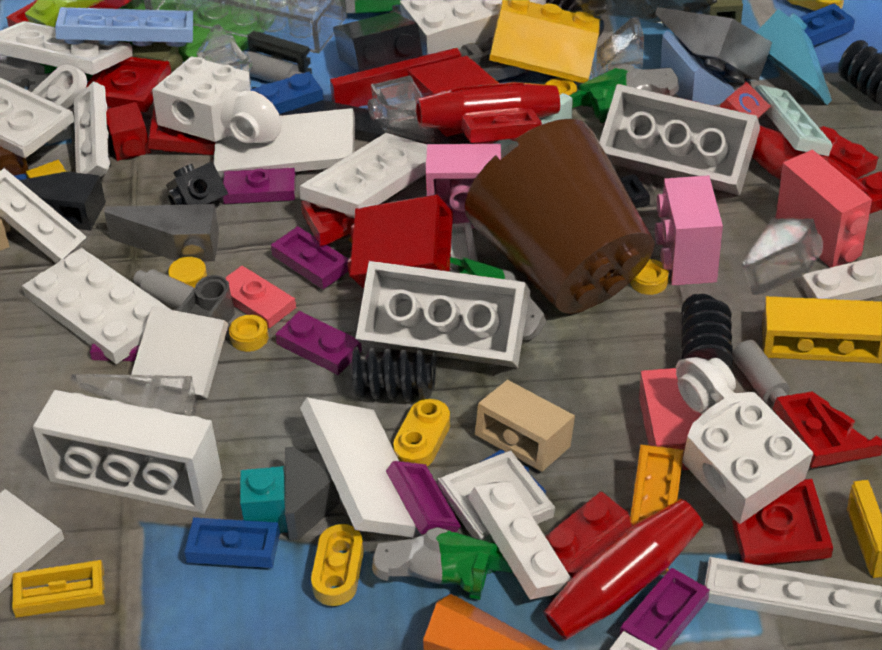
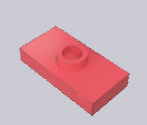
M243 265L225 277L229 282L233 305L247 315L262 317L269 329L296 308L294 297Z

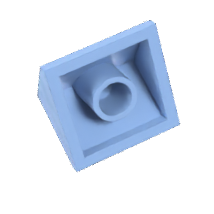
M669 31L664 33L662 36L660 69L672 68L678 77L679 90L676 94L679 98L717 105L735 92L734 88L719 71L704 66L705 60L693 54L679 38Z

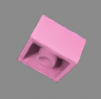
M427 144V196L439 195L453 211L452 224L470 222L466 217L464 209L467 193L477 175L495 155L501 160V144Z
M710 176L665 178L663 194L657 195L658 216L661 217V222L655 223V240L657 245H663L660 258L663 268L669 271L671 285L717 282L723 224Z

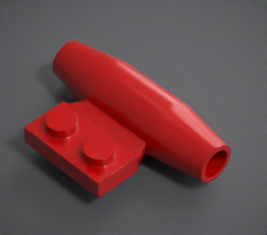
M509 82L458 87L416 99V118L419 127L463 130L470 143L493 144L495 140L505 139L516 141L515 139L522 134L542 125L540 118L558 114L560 111V94L557 86Z
M760 125L752 158L767 172L781 180L783 162L806 152L795 150L781 132ZM824 126L820 127V130L833 144L829 156H820L870 197V190L858 181L857 178L874 171L879 157L868 152L862 145L853 143L838 135L834 129Z
M600 491L545 536L566 571L572 577L543 611L545 618L564 640H568L613 614L674 562L704 526L702 519L688 502L679 499L633 525L628 512Z

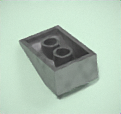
M657 7L655 14L693 54L705 60L704 66L720 72L725 71L724 77L735 82L743 83L745 78L759 81L772 45L771 41L733 18Z

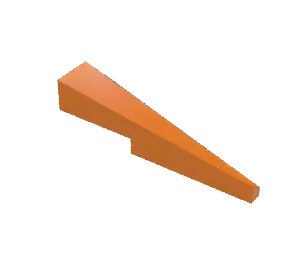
M452 594L436 602L423 638L424 650H553Z

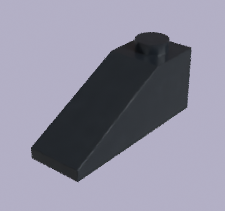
M66 171L19 180L77 229L91 231L106 203L100 175Z

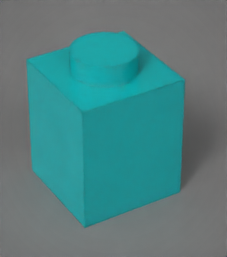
M283 466L240 470V505L243 520L278 522L280 533L288 532L285 515V473Z

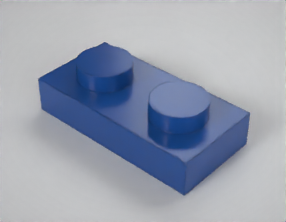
M834 3L799 17L807 25L804 31L811 39L813 46L852 31L855 22L853 17Z
M310 71L295 74L292 77L273 83H266L251 89V91L265 96L274 105L279 114L324 100L323 89Z
M193 517L184 551L187 563L273 568L280 537L279 523Z

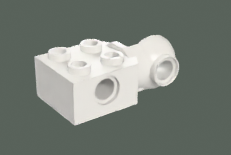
M191 56L152 89L157 125L211 141L234 136L243 143H266L276 139L281 132V119L274 105L265 96L251 91L249 72L236 69L233 66L221 65L206 61L201 57Z
M694 357L678 361L676 376L679 392L690 408L702 414L693 422L688 433L682 463L728 513L741 524L806 478L813 452L755 392L735 393L733 391L736 388L735 378L729 367L722 360L712 358L707 361Z

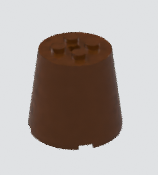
M560 119L545 123L516 138L515 140L519 145L501 160L495 155L483 167L467 193L464 209L466 217L473 227L558 310L568 314L579 313L610 299L632 282L648 263L654 250V240L597 137L587 124L577 119Z

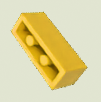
M766 296L762 319L763 352L768 358L882 363V301Z

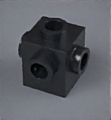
M213 161L196 169L193 163L174 171L175 178L166 184L168 188L166 195L170 205L212 204L228 194Z

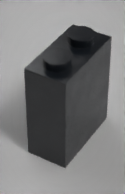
M396 12L333 27L339 59L359 72L423 56L417 23Z

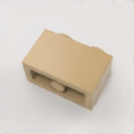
M506 380L478 403L475 435L505 452L511 450L518 459L543 472L570 448L575 415Z

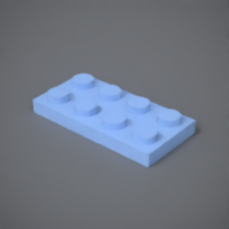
M60 7L55 26L56 39H63L68 44H82L85 40H98V43L102 45H115L119 41H132V44L137 46H148L152 42H166L168 46L181 47L185 46L186 43H193V11Z

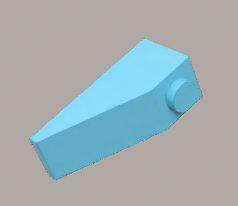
M778 9L756 32L772 42L767 58L828 105L832 99L813 43L804 31L807 25L794 13L787 16Z

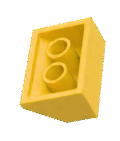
M502 0L494 29L489 60L585 83L589 80L599 35L600 19L594 18L593 15L587 12L579 11L573 13L565 11L559 6L549 3L541 5L529 0Z

